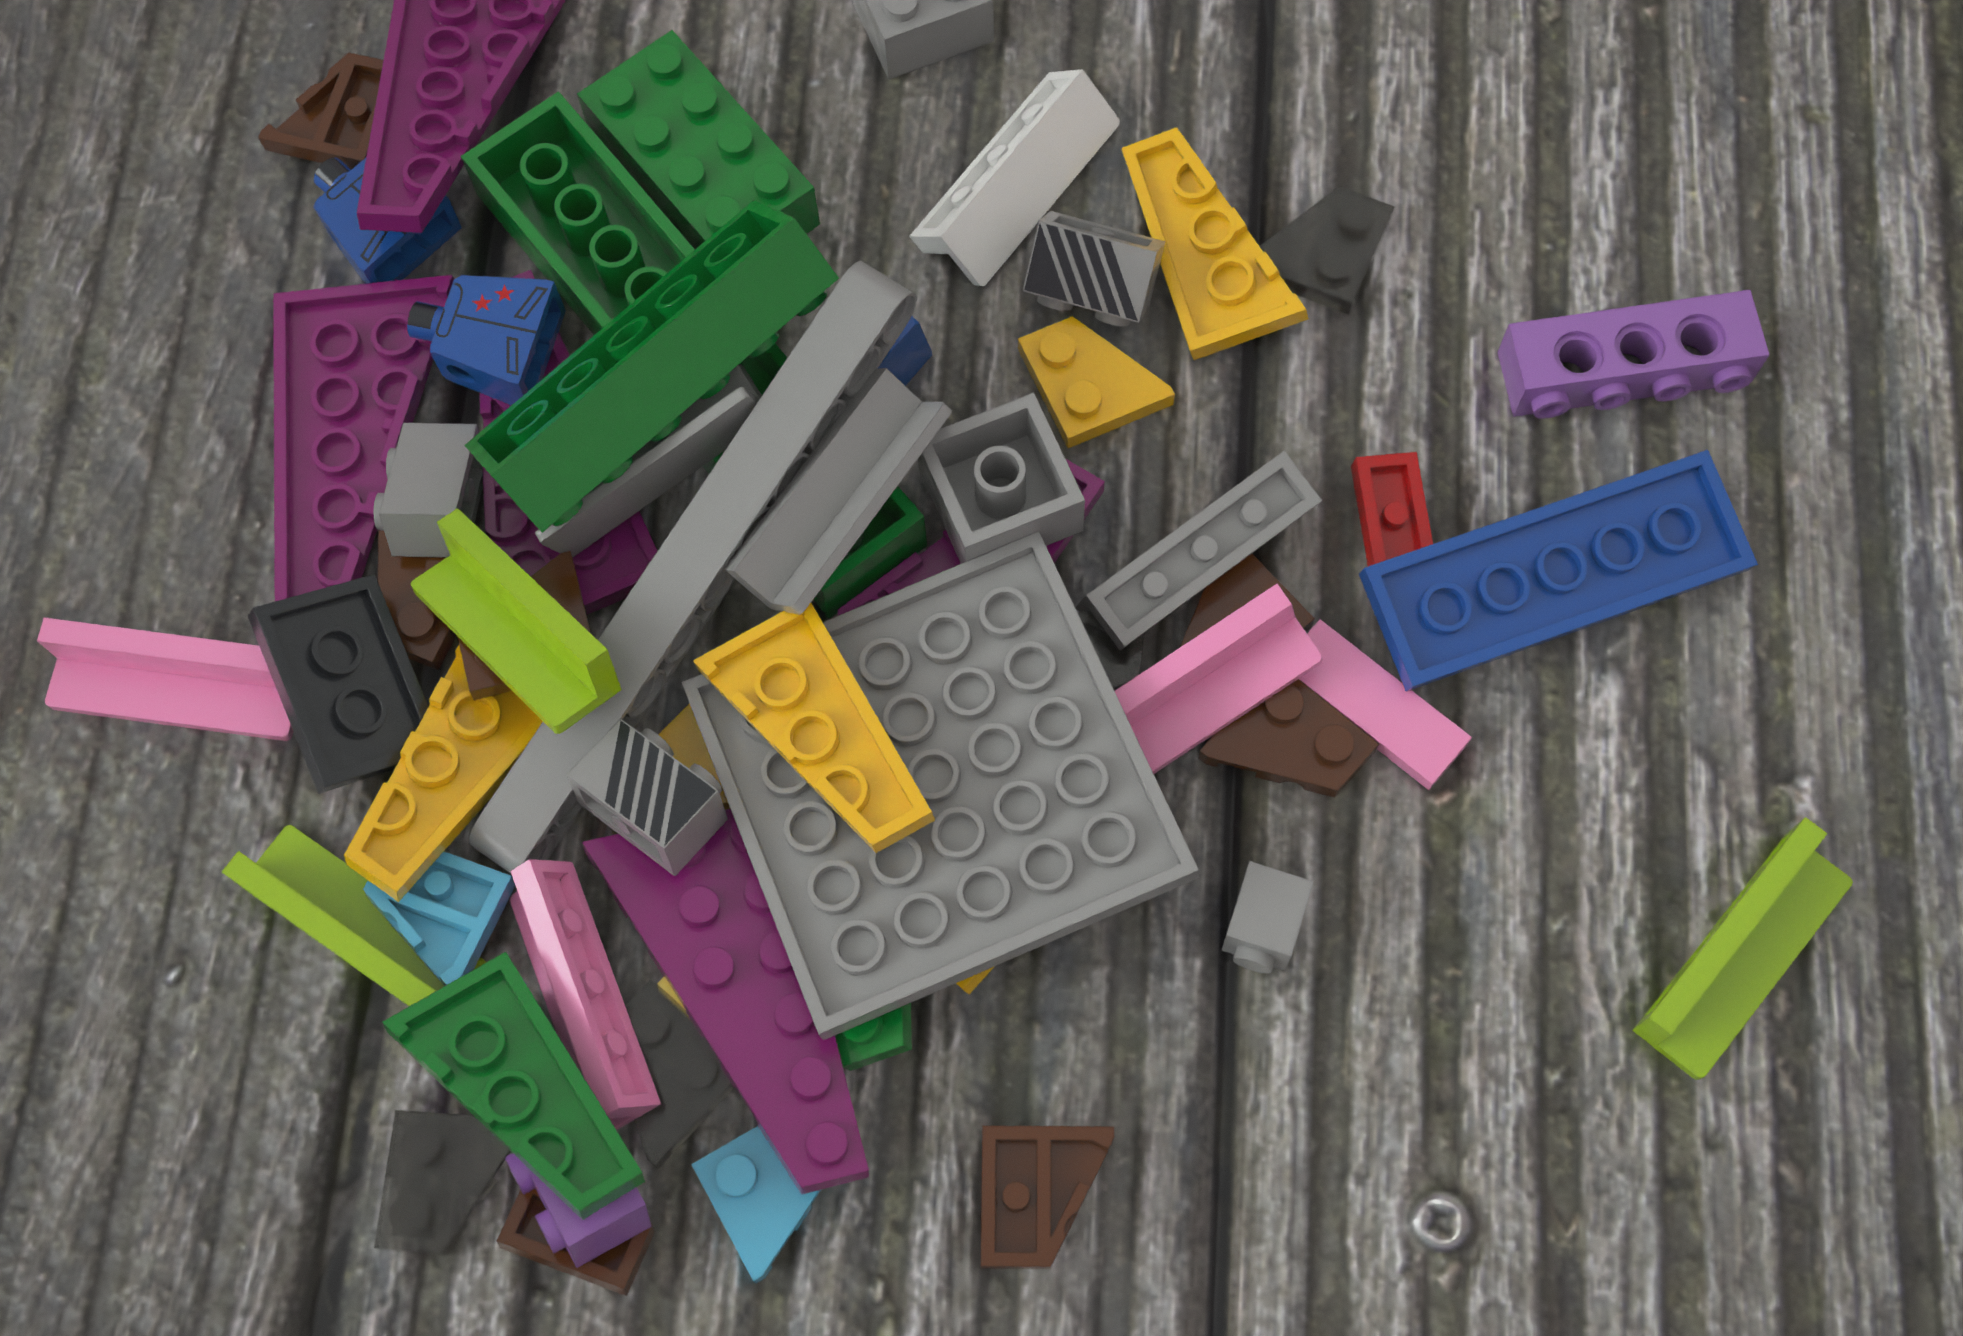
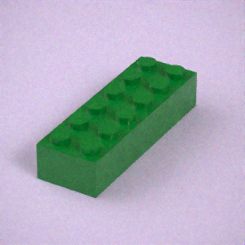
M753 200L464 446L542 533L551 525L560 526L578 513L583 505L582 498L601 482L603 484L610 483L623 475L632 464L633 459L631 456L650 440L653 442L659 441L672 433L682 420L680 414L699 398L702 400L708 399L721 391L731 378L729 372L747 357H757L771 348L779 338L778 330L796 315H806L821 305L828 294L826 289L837 281L839 277L794 217Z

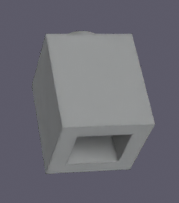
M1249 861L1222 951L1234 954V963L1255 972L1271 973L1273 967L1285 971L1294 950L1314 881Z

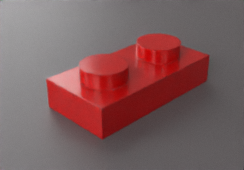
M1417 452L1356 457L1351 464V472L1367 565L1371 566L1432 545L1433 539Z

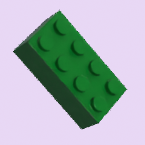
M670 30L577 93L587 125L694 249L699 247L753 200L794 217L806 234L820 225L813 185L673 30Z

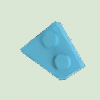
M444 851L399 902L370 881H367L363 890L370 902L439 981L446 986L474 970L515 888V883L511 875Z
M756 1126L691 1165L752 1280L758 1283L766 1278L772 1269V1263L794 1230H798L812 1209V1203L821 1190L801 1195L760 1128Z

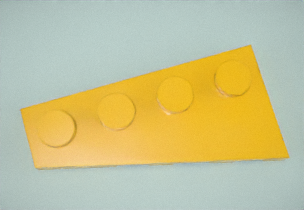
M1177 127L1121 148L1151 238L1166 241L1160 264L1193 361L1309 319L1307 310L1295 293L1291 292L1281 278L1275 264L1267 253L1263 252L1248 231L1243 219L1235 208L1230 206L1218 189L1216 181Z
M812 603L800 615L782 611L693 660L702 675L875 853L935 821L931 809Z
M459 645L455 650L456 657L445 678H440L429 698L430 705L415 732L411 731L400 751L401 758L390 779L382 784L344 854L347 866L398 902L492 798L543 722L513 691L473 700L469 691Z

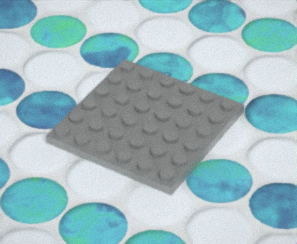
M1039 531L823 622L935 818V821L878 853H875L702 674L681 682L819 1036L823 1040L1199 878V869Z

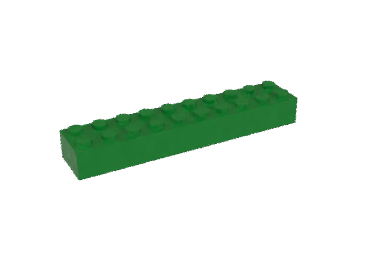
M559 91L461 156L476 194L548 280L555 282L559 294L593 335L695 250ZM775 343L763 354L753 358L747 357L740 364L744 366L757 389L763 395L788 357ZM725 451L703 465L708 474H710ZM899 486L896 487L813 599L828 618L836 614L839 608L912 554L918 553L928 546L924 516Z

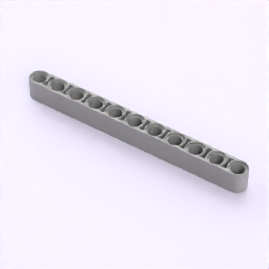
M863 261L854 263L845 272L599 637L598 641L608 649L622 690L563 733H554L542 722L472 827L469 835V844L510 874V871L529 859H549L583 808L578 803L566 774L620 718L633 728H637L736 579L726 572L724 568L875 369H878L914 312L917 302L915 293Z

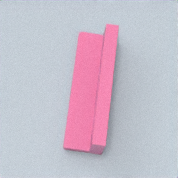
M1275 584L1115 690V693L1153 774H1155L1319 666L1323 659L1320 651L1296 619L1291 602L1279 585Z
M43 618L37 642L57 658L45 698V704L52 710L289 741L293 736L294 731L258 645Z
M529 859L510 871L517 892L510 897V904L555 1031L613 1126L618 1130L661 1105L573 862Z

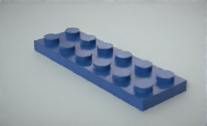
M1705 450L1365 567L1359 573V577L1407 692L1752 569L1758 563L1709 451Z

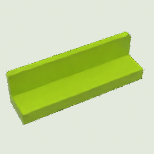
M455 509L437 521L450 556L411 582L415 595L554 733H563L622 690L608 649L460 509Z
M1806 817L1785 834L1632 1030L1695 1080H1700L1708 1074L1853 884L1850 876L1815 851L1828 833Z
M285 826L256 863L240 851H237L221 871L244 890L407 1006H411L444 987L367 898L363 888L368 880L294 826ZM480 957L474 969L485 964L486 961Z

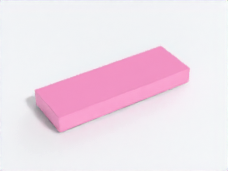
M1319 619L1307 634L1320 651L1323 660L1319 666L1299 678V680L1379 744L1377 747L1379 752L1426 789L1430 790L1469 744L1472 737L1412 690L1406 692L1402 682Z

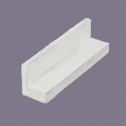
M1084 70L1049 72L911 233L909 237L922 253L949 254L975 286H985L1120 124L1119 118Z

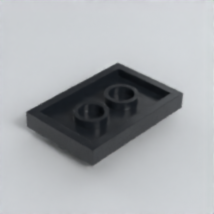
M375 574L253 607L248 614V619L318 794L394 770L401 758L400 751L411 731H416L428 709V704Z

